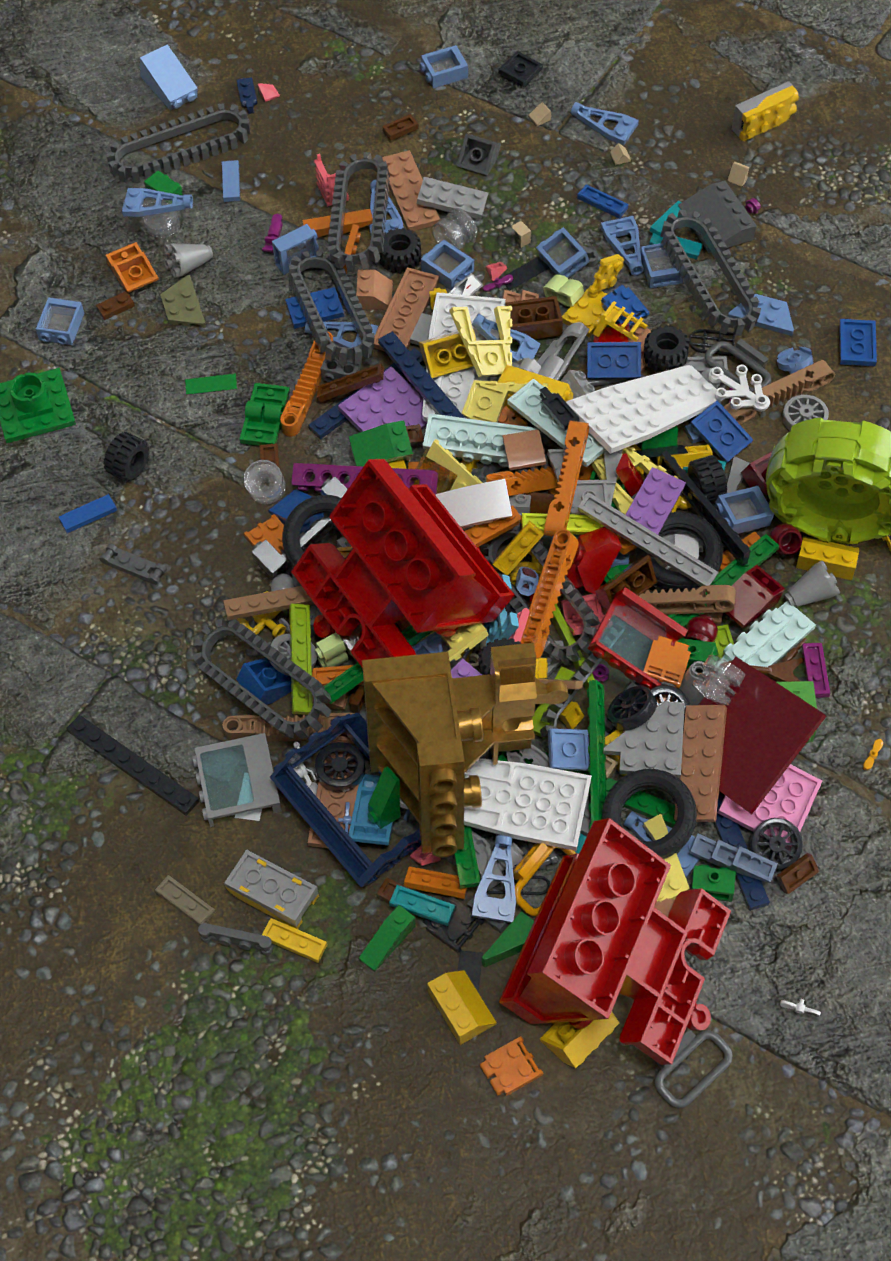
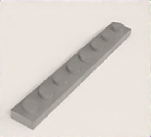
M589 492L578 506L577 510L697 584L708 586L716 578L718 571Z

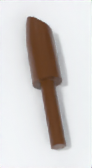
M803 638L796 647H793L785 655L782 662L792 660L807 639Z

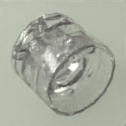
M145 198L142 207L154 206L156 199ZM163 199L161 206L172 204L173 201ZM177 211L143 216L146 231L154 237H168L179 230L180 219Z
M459 208L452 210L451 213H448L445 218L439 220L432 227L434 238L438 244L445 240L459 250L478 235L473 219L467 212Z
M258 460L247 467L244 474V484L250 496L256 502L272 504L283 496L286 482L280 468L275 463L269 460ZM264 482H265V483H268V482H269L270 485H269V486H266V485L263 486V483H264Z
M709 655L702 666L709 674L698 673L697 677L699 680H694L692 686L709 700L729 706L731 699L728 696L734 697L735 692L729 686L739 687L745 677V673L726 660Z

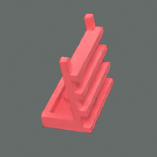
M317 154V159L314 160L317 173L315 174L317 178L316 184L328 207L332 205L336 173L328 174L321 161V155Z
M596 594L582 596L601 623L605 615L602 613V608ZM568 599L561 601L563 618L573 636L582 634L584 629L582 618ZM609 621L606 628H610L612 626L611 621ZM595 625V626H591V627H594V628L598 629L599 625Z

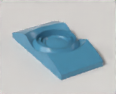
M364 774L362 781L359 783L349 830V836L354 842L389 845L393 822L380 829L369 820L367 815L368 803L380 776Z

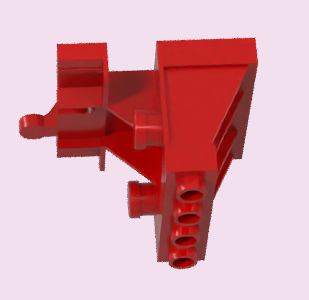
M368 459L329 516L353 548L348 557L345 559L333 544H310L291 571L322 613L315 618L313 624L314 631L319 637H328L334 633L350 636L361 623L362 635L350 652L362 668V660L416 655L415 650L394 624L403 617L407 618L417 633L434 630L441 636L451 637L460 626L494 622L515 595L428 485H411L408 488L385 459Z
M610 818L593 821L580 853L562 857L499 1003L529 1024L569 1022L574 1028L580 1030L590 1025L593 1020L609 1019L618 995L628 996L635 1000L621 1032L620 1042L624 1045H634L660 1065L672 1064L686 1027L692 1031L705 1030L711 1021L709 1009L703 1004L696 1003L705 978L689 967L684 953L686 951L691 956H696L700 960H708L713 957L731 910L700 888L680 892L675 898L668 917L665 916L654 906L671 865Z

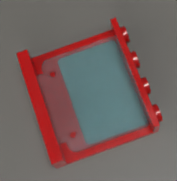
M625 587L616 593L587 649L592 651L594 656L608 662L612 668L623 672L628 679L634 680L640 686H645L651 690L661 685L657 681L658 679L650 677L643 672L653 640L657 641L660 635L672 639L671 646H674L676 641L685 637L688 630Z

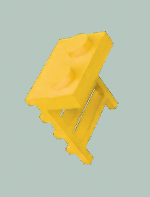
M613 301L606 311L604 310L594 323L595 330L593 334L599 337L609 325L637 342L639 338L633 334L639 326L646 329L648 325L642 322L643 318L640 317L639 320L635 318V313L631 312L629 314L625 312V307L620 309L615 306L617 302ZM623 315L627 319L620 327L615 323ZM631 320L636 324L634 325L632 330L628 332L624 328Z

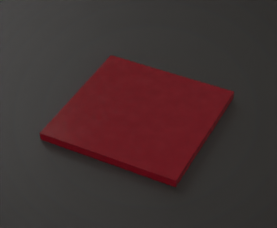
M735 656L699 703V705H725L727 707L719 791L747 812L753 814L827 717L823 712L737 656Z

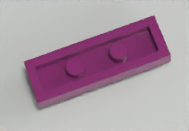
M803 643L802 654L807 681L814 682L815 698L829 697L830 688L822 643Z

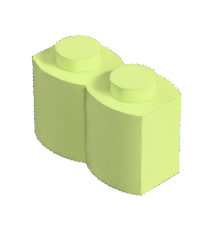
M555 275L543 287L545 297L557 296V300L560 303L569 307L573 306L584 295L583 284L580 281L568 279L562 275Z
M337 633L316 643L317 648L315 652L321 667L339 666L348 661L346 647Z

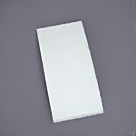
M505 479L436 494V497L462 529L491 523L493 520L512 517Z

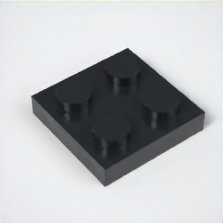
M517 51L498 69V74L524 87L543 69V64Z

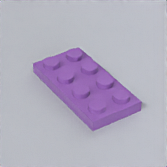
M652 467L628 509L626 516L659 535L686 482Z

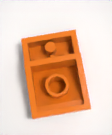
M137 242L106 254V261L127 293L159 280Z

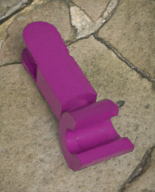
M274 214L272 216L268 236L264 238L265 246L262 249L263 252L273 253L272 241L280 237L283 226L281 214Z

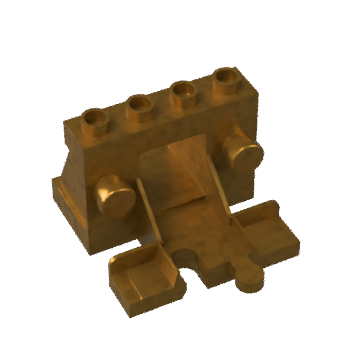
M534 643L491 647L490 674L452 678L448 652L362 660L371 772L380 771L382 774L383 769L388 766L400 779V799L420 824L422 853L432 852L437 857H448L455 854L457 849H464V807H482L479 776L470 775L469 778H464V773L489 748L493 765L498 764V752L530 749L531 741L535 739L532 716L535 714V704H560L568 699L566 683L552 681L544 684L535 677L536 653Z

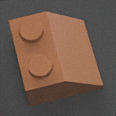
M358 270L356 296L363 307L362 310H387L392 300L393 281L376 270Z

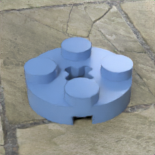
M799 347V350L789 348L777 356L778 368L789 371L790 374L813 364L812 352L806 347Z

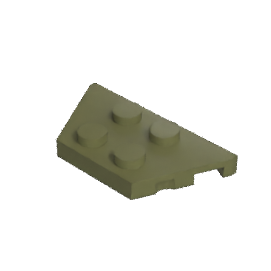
M187 275L160 294L169 324H181L183 326L197 324L201 328H206L190 275Z

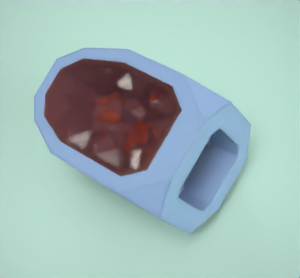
M521 567L516 577V588L520 594L530 596L535 593L539 581L538 574L531 568Z

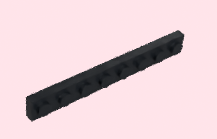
M668 451L661 453L659 465L665 468L666 472L671 476H677L680 480L686 482L681 494L700 517L715 528L721 542L741 566L747 564L751 552L748 545L744 544L739 538L738 533L729 526L727 520L719 514L717 508L709 502L706 495L699 490L696 483L689 478L676 459Z
M80 714L66 728L71 735L187 816L199 803V798Z

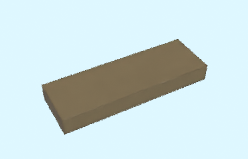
M169 875L155 889L159 896L199 926L207 923L215 914L214 908Z

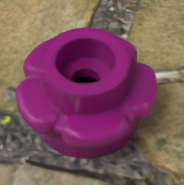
M755 198L745 202V209L750 214H757L761 208L760 203Z
M598 664L592 675L595 680L604 682L608 679L609 670L604 664Z

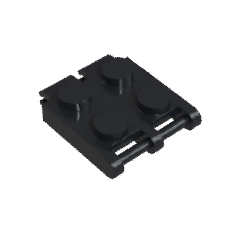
M443 896L440 900L455 905V910L448 926L424 918L423 923L427 925L426 930L459 953L462 950V945L467 939L473 937L472 933L479 925H483L485 921L482 918L471 917L472 911L455 898L451 897L448 899ZM475 921L476 923L474 924V926L468 931L469 927ZM464 935V938H463V939L460 941V943L457 945L456 943H457V942L459 941V939Z

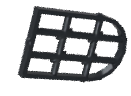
M698 329L693 331L689 337L690 347L700 353L707 352L705 346L711 347L714 345L707 344L706 339L721 342V340L732 341V345H735L734 332L727 331V334H723L718 330ZM704 333V336H699L695 334ZM707 333H712V334H719V335H718V337H710V336H708V335H706V334H707ZM721 334L732 335L733 339L721 337ZM691 338H701L703 343L691 342ZM693 345L701 346L702 349L696 348ZM720 349L714 353L717 355L733 356L730 352L720 351Z

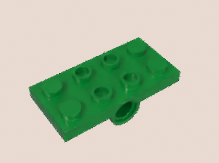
M262 383L254 384L251 399L247 401L245 407V421L240 435L241 444L259 446L277 443L281 428L280 419L289 398L290 387Z

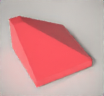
M258 84V91L265 102L280 97L273 85Z
M502 262L486 266L492 281H495L507 269V266Z
M422 845L409 856L422 866L441 860L440 857L434 856L432 852L422 853Z

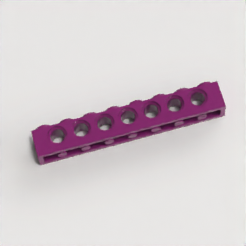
M294 463L291 485L298 487L297 490L308 491L309 488H314V491L321 492L322 484L332 475V478L336 477L348 489L363 467ZM392 468L408 488L419 479V485L427 484L436 495L437 472L433 470ZM315 474V479L311 482L310 478ZM349 476V482L345 484L344 480Z

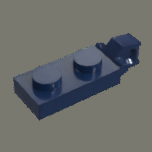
M252 77L237 79L241 106H247L248 114H253V105L257 104Z

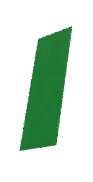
M236 374L185 379L186 395L237 389Z

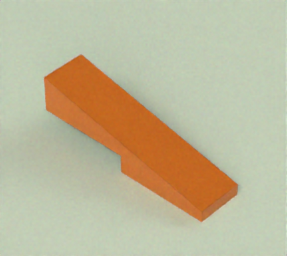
M365 209L345 213L343 234L350 232L353 224L359 225V228L372 224L373 216L371 210ZM331 215L302 220L303 225L307 224L316 231L318 238L329 234Z

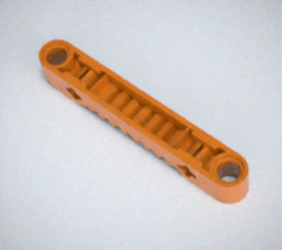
M328 332L331 341L334 343L333 335ZM315 340L310 349L307 363L304 364V369H302V374H300V380H297V385H295V390H293V396L288 400L281 415L282 432L288 437H293L299 433L322 380L320 369L326 352L320 353Z
M569 422L565 438L564 462H562V469H560L561 475H559V482H557L556 495H554V500L549 505L544 528L545 536L554 537L558 530L567 529L588 439L589 423Z
M583 464L581 465L578 480H590L594 470L591 464L587 467ZM549 466L546 469L541 467L540 470L535 468L534 471L529 469L525 472L523 470L521 474L519 472L513 474L511 471H504L486 475V482L505 479L508 496L558 488V481L554 470Z
M567 529L558 530L553 537L520 641L521 644L534 643L536 658H540L543 654L549 635V625H551L550 618L554 617L552 612L556 611L557 597L561 596L562 582L566 581L564 576L568 574L567 570L571 568L578 548V539Z

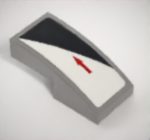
M471 273L448 294L473 296L483 287V284Z

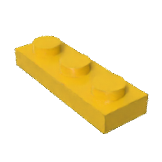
M529 520L494 560L493 565L508 576L542 538L544 532Z
M270 918L262 935L268 936L273 944L317 963L327 947L326 941Z

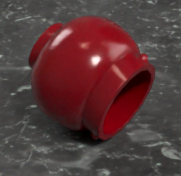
M779 524L770 533V538L779 545V549L776 551L779 554H794L802 545L801 533L792 524Z
M706 615L693 617L686 625L688 631L685 639L715 642L718 628L711 617Z

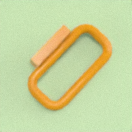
M536 843L513 870L514 879L518 880L515 884L516 903L530 916L536 917L541 905L538 908H533L523 899L521 891L552 851L560 847ZM560 848L566 855L577 854L574 850Z

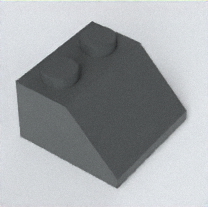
M465 134L457 166L488 175L497 160L501 143L472 134Z

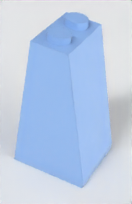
M168 44L140 57L141 78L169 110L177 109L182 104L192 102L197 98L198 88Z

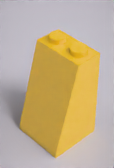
M506 365L497 382L525 384L534 378L542 385L547 383L548 390L551 393H559L565 402L573 399V392L568 383L510 365ZM508 393L503 408H504L505 406H507V407L510 408L514 413H516V416H515V417L519 416L520 418H524L521 414H519L516 410H514L511 406L508 405V401H507V400H508L512 395H514V394Z

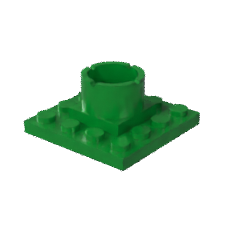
M60 367L37 374L31 372L20 374L13 380L0 383V423L6 444L76 425Z

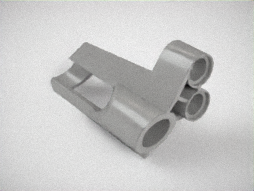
M581 322L573 323L564 330L559 339L554 340L538 361L534 358H524L513 362L512 366L559 381L590 329ZM567 336L577 337L565 358L562 360L558 357L557 354L566 342Z

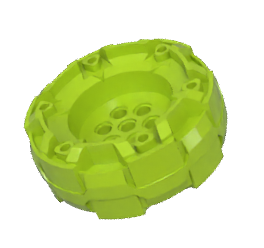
M821 417L792 425L791 431L784 435L777 445L774 446L769 459L766 486L770 499V510L783 523L792 524L799 531L826 542L858 544V542L874 538L879 539L888 535L891 536V431L867 421H862L861 423L824 420Z

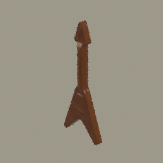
M798 658L768 667L750 666L779 682H798L800 680L794 676L793 670L804 659ZM732 661L721 663L719 668L725 670Z

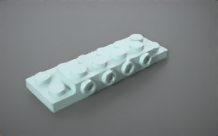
M533 378L507 400L508 405L560 447L566 449L565 438L567 430L564 431L543 407L539 390L544 386ZM590 433L588 434L582 461L585 467L606 451Z
M429 413L423 449L429 450L433 441L437 439L445 450L448 449L453 454L454 458L461 457L466 462H472L473 459L481 460L483 464L497 462L500 466L508 467L502 435L537 430L538 428Z
M788 601L778 609L775 608L773 611L769 609L762 616V621H755L750 626V631L747 634L742 632L736 640L738 641L734 645L730 643L724 649V657L714 665L713 673L711 674L719 679L725 671L719 668V665L723 662L732 661L735 656L749 665L763 667L774 665L813 631L816 624L796 607L791 606Z

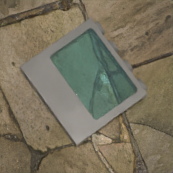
M265 733L195 748L196 755L192 756L194 767L199 769V773H196L197 784L202 785L199 795L201 803L205 802L206 806L202 811L204 820L209 821L210 827L214 826L213 819L272 806L274 813L281 812L277 787L270 779L273 768Z

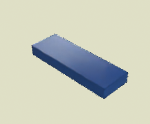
M587 184L577 194V199L619 219L628 209L629 204Z
M108 494L59 516V520L66 533H69L116 512L117 508Z

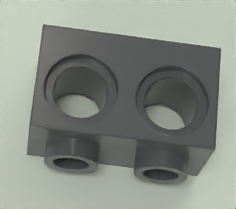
M335 356L331 362L325 358L320 369L321 378L330 382L361 371V363L355 365L352 358H347L346 365H339V357Z

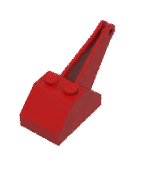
M605 526L579 536L578 548L572 566L567 570V577L575 588L584 586L585 591L596 594L595 591L599 589L622 548L617 534ZM534 594L529 596L531 602L533 600Z

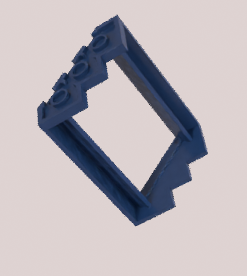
M360 713L335 717L327 730L313 733L308 738L309 742L305 746L288 751L285 755V760L274 767V772L270 779L360 887H364L378 879L376 875L379 876L386 870L389 871L401 861V858L405 857L408 853L411 854L421 846L420 827L414 834L403 837L391 851L381 854L372 863L294 770L343 733L350 738L370 762L367 722Z

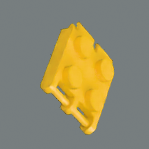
M616 254L601 259L599 270L594 275V282L588 290L595 293L613 287L617 281L618 273L623 267L624 258Z

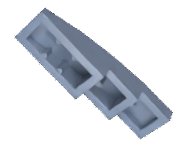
M699 833L695 836L689 854L768 883L771 882L778 864L739 846L736 848L721 840L716 842Z

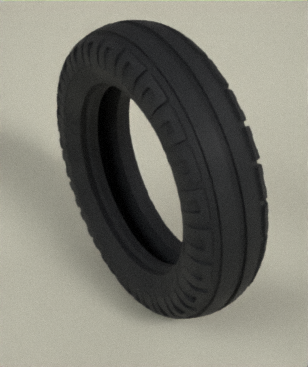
M333 495L314 496L304 500L291 511L284 524L282 543L285 555L293 567H295L304 554L299 540L302 525L313 515L332 513L342 499L341 497Z
M671 512L659 536L662 537L672 532H685L695 536L701 541L706 551L703 563L718 571L723 559V546L715 528L697 515L686 512ZM639 547L636 548V560L646 555L650 556L657 583L654 584L655 586L667 591L672 589L673 592H676L677 589L683 592L685 588L691 591L692 588L696 590L701 587V585L683 574L665 569L652 555Z
M641 769L631 772L618 780L608 792L603 804L602 819L610 818L623 828L621 823L622 809L626 801L633 794L644 789H658L666 792L677 804L678 815L674 827L667 835L658 840L640 842L661 858H668L686 845L695 829L697 810L693 795L682 780L669 772L659 769Z

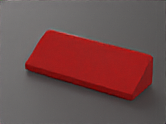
M624 453L616 468V473L632 497L638 493L644 481L629 456Z

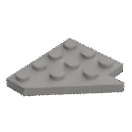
M664 701L656 707L654 714L646 723L635 729L626 730L604 747L603 754L621 755L619 774H629L641 769H659L681 778L685 703Z

